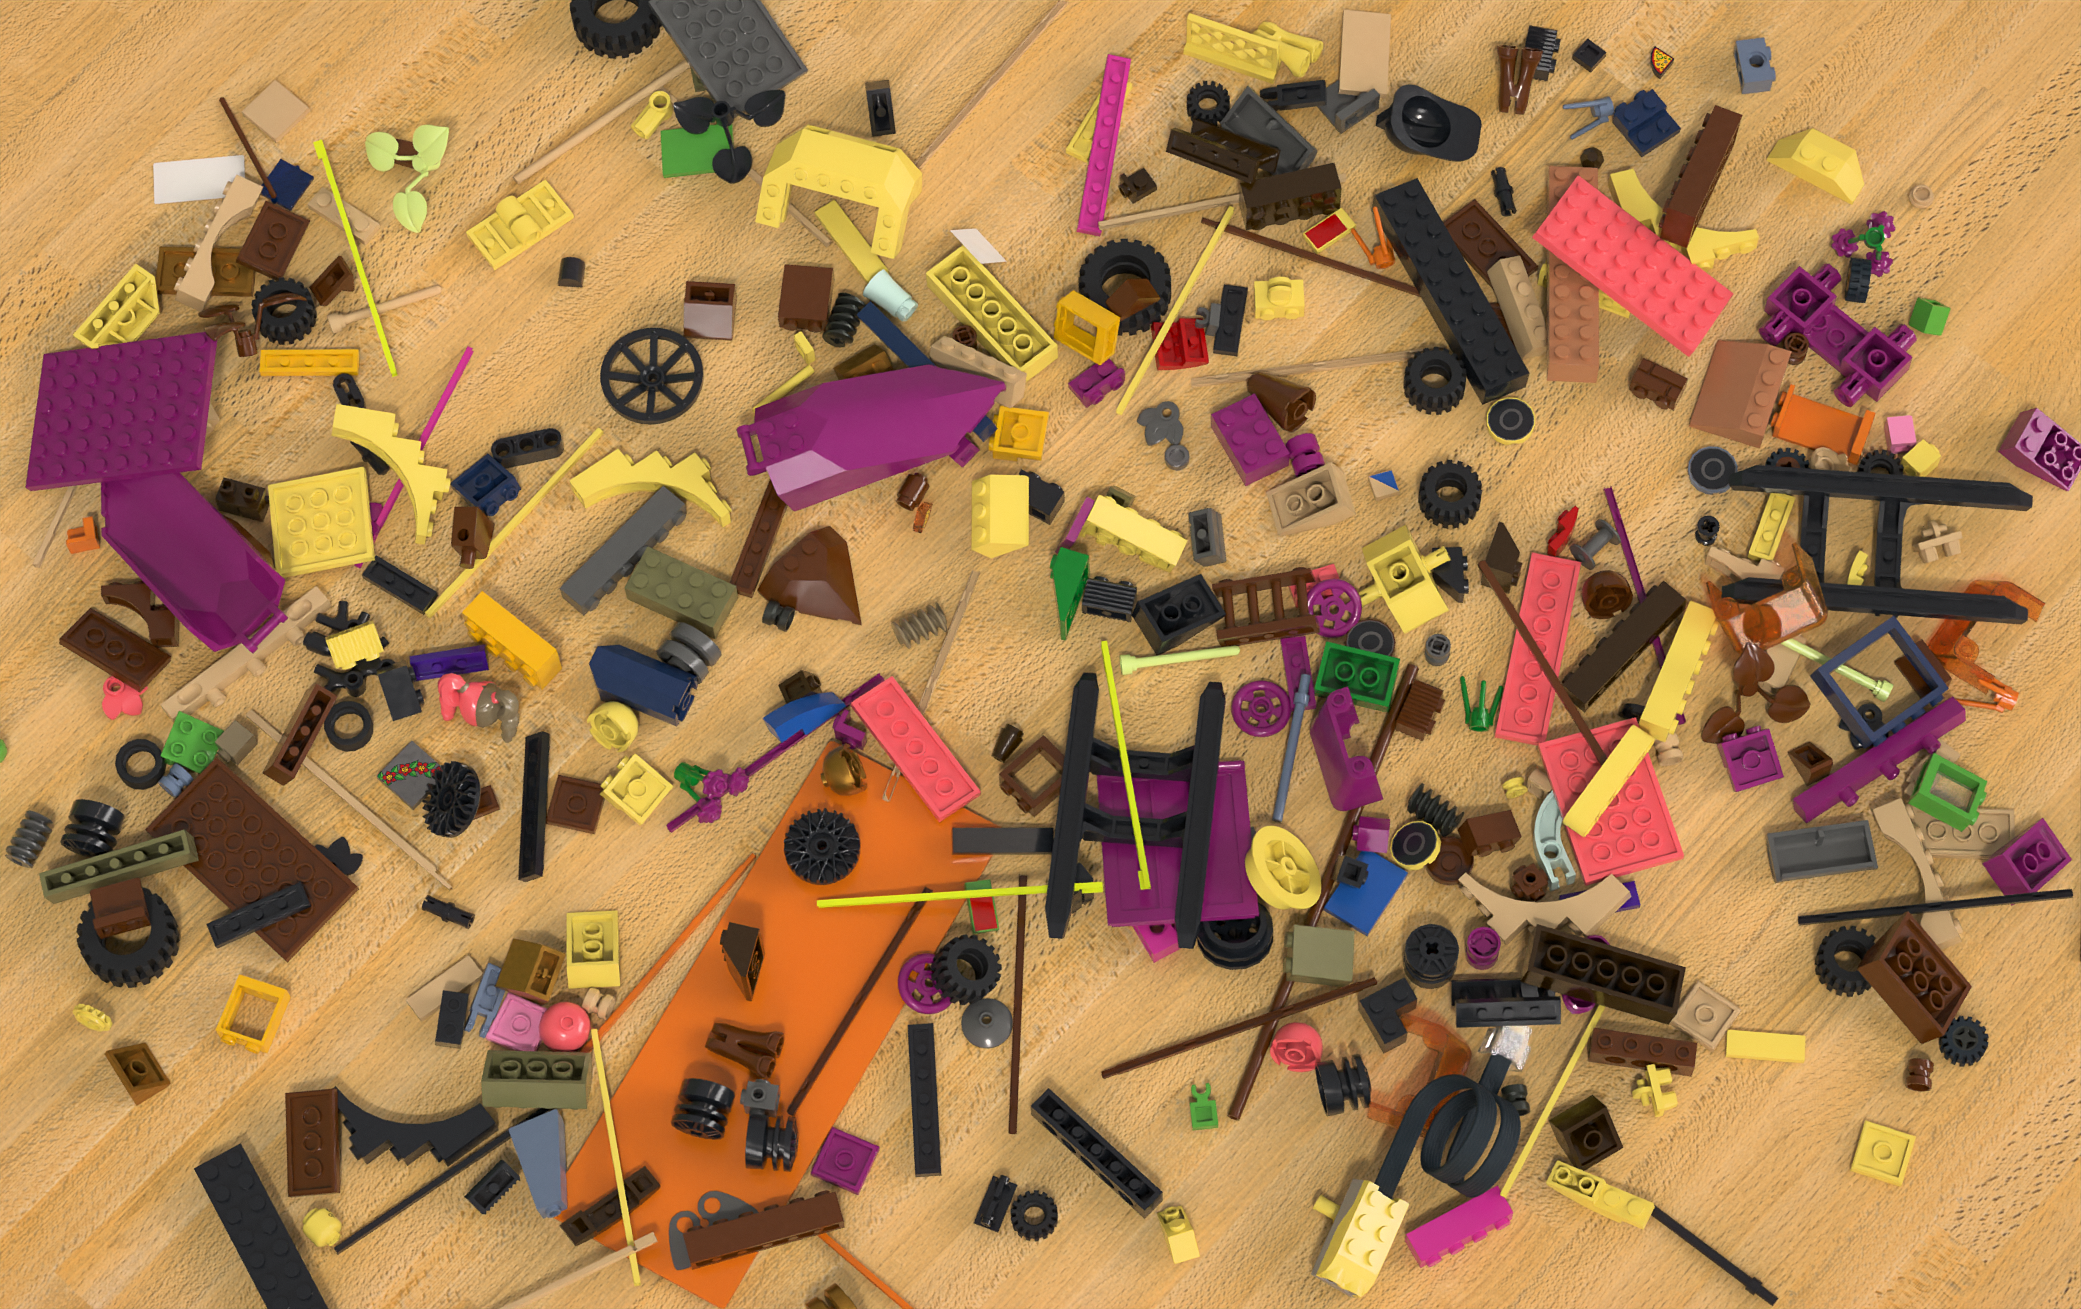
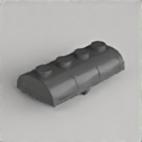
M1249 86L1246 87L1220 122L1223 129L1281 150L1276 172L1271 173L1273 176L1307 169L1317 155V149Z
M1868 820L1767 833L1766 836L1768 859L1775 883L1878 869Z

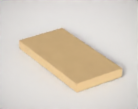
M1343 10L1338 94L1359 96L1361 93L1369 92L1374 88L1380 94V98L1386 99L1391 14Z
M1911 806L1915 814V818L1911 819L1914 827L1919 826L1925 838L1921 844L1924 850H1930L1933 858L1987 860L1997 850L2015 838L2014 810L1977 808L1979 816L1973 826L1968 825L1961 832Z

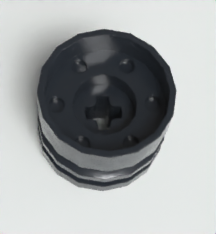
M85 799L75 800L68 816L69 820L74 824L65 826L64 831L66 834L61 838V845L74 853L89 858L114 851L113 848L116 846L117 841L111 835H118L121 832L125 816L119 810L100 802Z
M1435 924L1423 925L1411 932L1406 940L1403 967L1406 976L1412 983L1421 988L1435 989L1450 982L1456 972L1459 954L1458 942L1452 932L1441 925ZM1427 950H1428L1429 952H1432L1433 950H1435V951H1436V954L1431 953L1430 955H1428V954H1427Z
M1360 1054L1352 1055V1067H1350L1347 1057H1342L1341 1070H1337L1333 1060L1315 1063L1319 1094L1327 1117L1344 1113V1101L1349 1100L1354 1111L1358 1110V1098H1360L1363 1108L1371 1107L1370 1078Z
M696 1078L684 1079L678 1095L679 1100L684 1104L675 1106L674 1111L676 1114L672 1116V1126L695 1137L712 1140L722 1139L725 1134L724 1127L728 1124V1119L722 1114L731 1112L735 1093L731 1089L712 1081Z
M750 1114L745 1148L746 1168L763 1170L767 1159L772 1158L774 1171L779 1170L781 1159H783L784 1171H792L793 1163L797 1157L799 1142L796 1117L789 1116L786 1128H784L783 1116H778L775 1127H770L769 1115Z

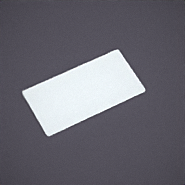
M244 155L154 163V203L163 204L225 198L226 195L223 194L227 182H233L236 175L245 178Z

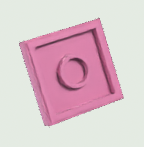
M508 992L486 1035V1040L511 1051H537L542 1042L538 1026L542 1015L547 1009Z

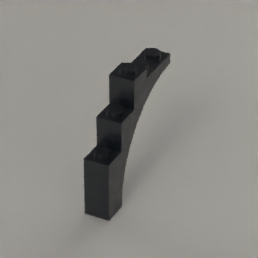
M336 1086L334 1087L338 1093V1114L341 1112L346 1119L343 1121V1124L351 1134L349 1140L352 1146L349 1150L357 1160L362 1158L366 1164H369L389 1149L398 1162L403 1160L408 1166L430 1150L438 1163L443 1160L447 1167H449L498 1131L495 1121L481 1103L460 1115L443 1121L426 1124H403L384 1120L365 1112L349 1101Z

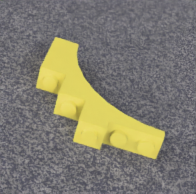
M1634 169L1610 174L1608 187L1614 203L1660 237L1662 228L1658 226L1664 213L1662 212L1663 209L1651 199L1642 187ZM1697 227L1688 248L1666 240L1664 241L1677 251L1681 249L1682 255L1688 258L1691 264H1696L1703 271L1708 272L1710 269H1713L1716 258L1722 260L1732 254H1746L1756 249L1759 236L1756 229L1740 232H1718Z
M336 404L331 436L350 440L369 449L383 459L397 474L406 488L413 506L416 523L415 543L425 545L426 536L431 537L433 522H429L430 514H435L437 500L442 501L443 493L449 492L451 479L446 478L447 469L423 465L425 451L420 450L421 441L397 438L399 423H394L396 414Z
M617 449L569 481L572 492L585 509L619 494L638 491L657 492L664 486L675 496L688 500L711 514L722 527L731 523L729 514L731 508L724 499L719 500L716 496L717 490L710 482L709 471L712 469L706 459H700L696 453H693L673 467L666 456L661 457L658 451L653 452L634 465L628 454L623 455Z

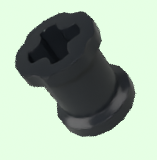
M1704 516L1698 521L1697 531L1695 532V539L1698 543L1704 546L1714 544L1720 528L1719 522L1715 517Z

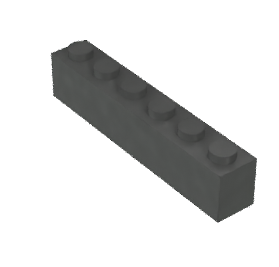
M662 486L560 587L562 598L583 616L588 611L595 610L600 600L606 594L612 593L617 587V583L623 577H627L632 573L646 548H653L658 542H663L667 538L669 531L675 525L679 526L685 520L687 514L685 503L666 487Z

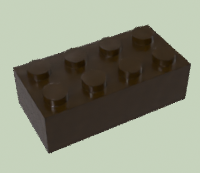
M1335 163L1256 179L1252 184L1247 182L1240 183L1239 207L1245 229L1261 230L1266 226L1274 224L1284 225L1289 221L1297 219L1308 220L1316 215H1331L1339 210L1342 187Z

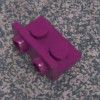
M1108 359L1102 365L1094 364L1070 381L1068 388L1087 408L1092 404L1096 405L1101 402L1111 390H1118L1124 384L1125 371L1122 367L1118 369Z

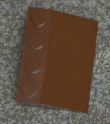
M1909 911L1904 912L1867 951L1857 967L1862 976L1921 1044L1944 1036L1972 988L1970 983Z

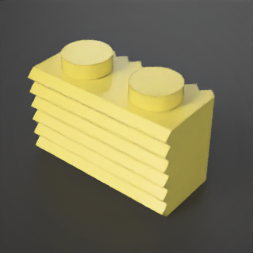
M373 620L325 637L335 667H342V670L356 666V661L364 658L366 661L379 658L380 653L384 651Z

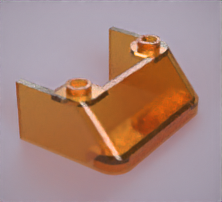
M1797 542L1792 544L1797 565L1784 573L1782 577L1784 590L1745 608L1740 609L1739 604L1733 598L1726 597L1722 599V592L1711 581L1706 582L1714 614L1733 649L1739 655L1743 652L1747 642L1766 650L1812 630L1826 621L1828 611L1813 560Z
M1975 580L1969 584L1964 592L2005 596L2027 608L2028 618L2035 622L2039 620L2046 604L2009 581ZM1945 619L1928 644L1929 649L1945 670L1987 695L1990 689L1979 684L1977 680L1982 679L1992 684L1995 676L1974 663L1979 655V647L1976 642L1967 637L1977 621Z
M1402 1012L1401 1022L1406 1031L1422 1037L1423 1043L1427 1048L1438 1052L1427 1084L1445 1075L1459 1074L1466 1076L1472 1057L1469 1046L1442 1025ZM1460 1090L1449 1094L1437 1104L1426 1120L1420 1137L1425 1138L1437 1112L1448 1100L1459 1094ZM1409 1094L1400 1098L1395 1110L1370 1101L1367 1118L1398 1129L1415 1095Z

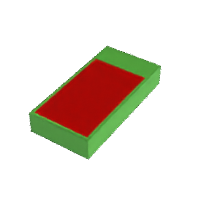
M990 879L964 884L965 891L992 889ZM994 897L966 898L972 934L998 931L999 926Z

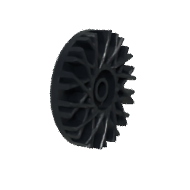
M451 761V763L445 762L444 765H441L442 771H434L435 776L433 775L432 778L435 780V785L428 783L427 787L429 790L425 791V793L431 795V800H422L423 803H426L422 807L423 810L429 811L428 814L422 816L426 819L424 823L429 825L427 829L431 830V833L446 838L457 837L470 826L477 813L481 795L480 781L476 771L467 764Z
M824 808L823 812L817 809L815 813H811L809 810L807 815L802 814L801 819L798 821L795 819L793 821L794 825L789 826V832L785 833L786 839H784L785 858L791 871L803 881L816 885L836 883L848 876L857 865L861 851L859 834L855 829V825L851 824L849 818L848 820L845 819L842 813L837 814L835 810L834 813L828 812L826 808ZM820 847H826L824 850H819Z

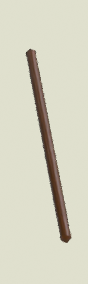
M220 97L219 102L271 198H276L277 194L225 98Z

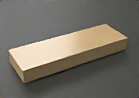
M468 955L407 998L406 1002L422 1022L440 1009L443 990L463 993L480 981L483 973Z

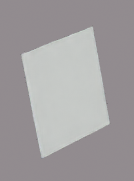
M976 228L950 230L981 264L1007 262Z

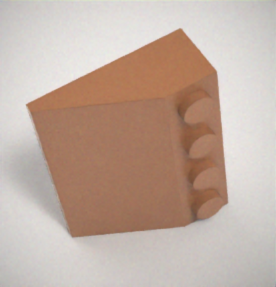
M1718 340L1689 427L1760 449L1792 351L1769 344Z

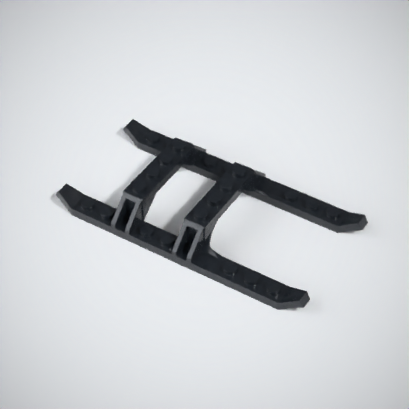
M1755 465L1730 474L1729 486L1734 491L1804 495L1798 581L1748 577L1722 586L1721 598L1726 603L1798 608L1801 611L1804 609H1816V612L1830 610L1875 614V616L1884 614L1893 615L1896 618L1898 616L2020 625L2028 621V609L2005 596L1902 589L1900 585L1903 524L1907 509L1910 506L1934 504L2028 511L2032 508L2033 496L2010 483ZM1830 497L1880 501L1877 519L1874 586L1824 583Z
M1083 672L1073 690L1045 904L1049 938L1063 939L1068 928L1072 913L1081 840L1136 845L1131 817L1110 815L1086 804L1089 772L1092 775L1124 777L1119 749L1094 738L1099 702V687L1096 673ZM1209 682L1200 696L1195 745L1173 753L1127 750L1131 778L1190 782L1186 812L1165 819L1139 817L1143 845L1183 848L1175 910L1178 948L1193 949L1201 926L1226 705L1222 682Z

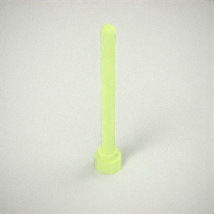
M1783 635L1780 638L1782 645L1821 665L1832 659L1789 636ZM1845 665L1835 670V672L1872 690L1871 693L1875 695V698L1882 702L1886 701L1893 688V684L1886 680L1875 681Z
M1233 645L1142 658L1126 654L1119 656L1122 675L1132 674L1133 671H1137V668L1234 656L1240 653V648Z

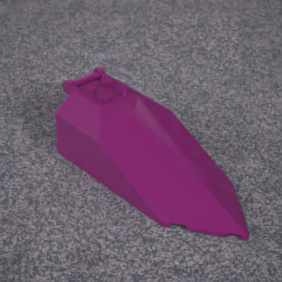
M923 365L816 385L755 408L754 423L742 425L736 429L738 438H741L748 464L746 466L747 474L754 476L767 471L778 497L793 511L804 509L954 454L960 447L958 445L960 440L967 432L971 433L995 404L994 399L998 394L1006 391V384L1003 381L948 370L933 365ZM756 434L764 460L761 462H757L751 436Z
M181 473L101 482V515L105 517V527L101 528V536L176 618L211 650L216 652L242 643L254 654L258 650L257 646L281 622L284 623L288 619L286 614L278 608L285 579ZM273 613L274 615L249 639L248 637Z

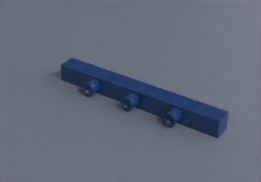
M871 301L857 314L859 319L908 368L923 365L936 366ZM985 415L973 432L984 442L998 428Z

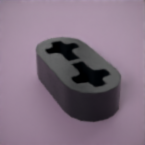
M344 373L336 376L333 380V388L341 405L351 406L349 400L354 399L355 403L358 404V408L366 409L364 398L353 377ZM345 382L350 392L345 393L341 383Z

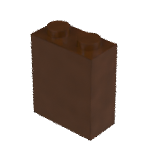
M784 265L778 311L780 328L789 331L806 329L814 333L826 331L825 327L829 323L834 286L833 268Z

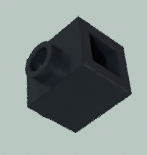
M1338 856L1330 880L1360 889L1361 885H1364L1367 880L1369 864L1347 856Z

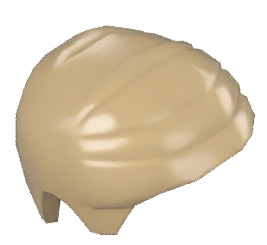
M1825 447L1817 448L1810 459V469L1849 472L1852 467L1848 466L1846 454H1837L1835 451Z

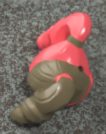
M454 673L442 675L438 681V692L440 694L441 714L445 721H450L454 718L456 707L459 706L462 717L471 726L484 728L492 725L499 719L502 721L500 726L502 739L505 743L512 741V738L516 736V727L519 724V702L515 694L509 690H501L491 681L467 683L460 675Z

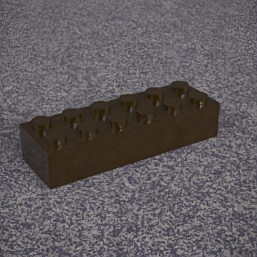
M1537 924L1529 936L1520 982L1669 1025L1678 1011L1686 967Z

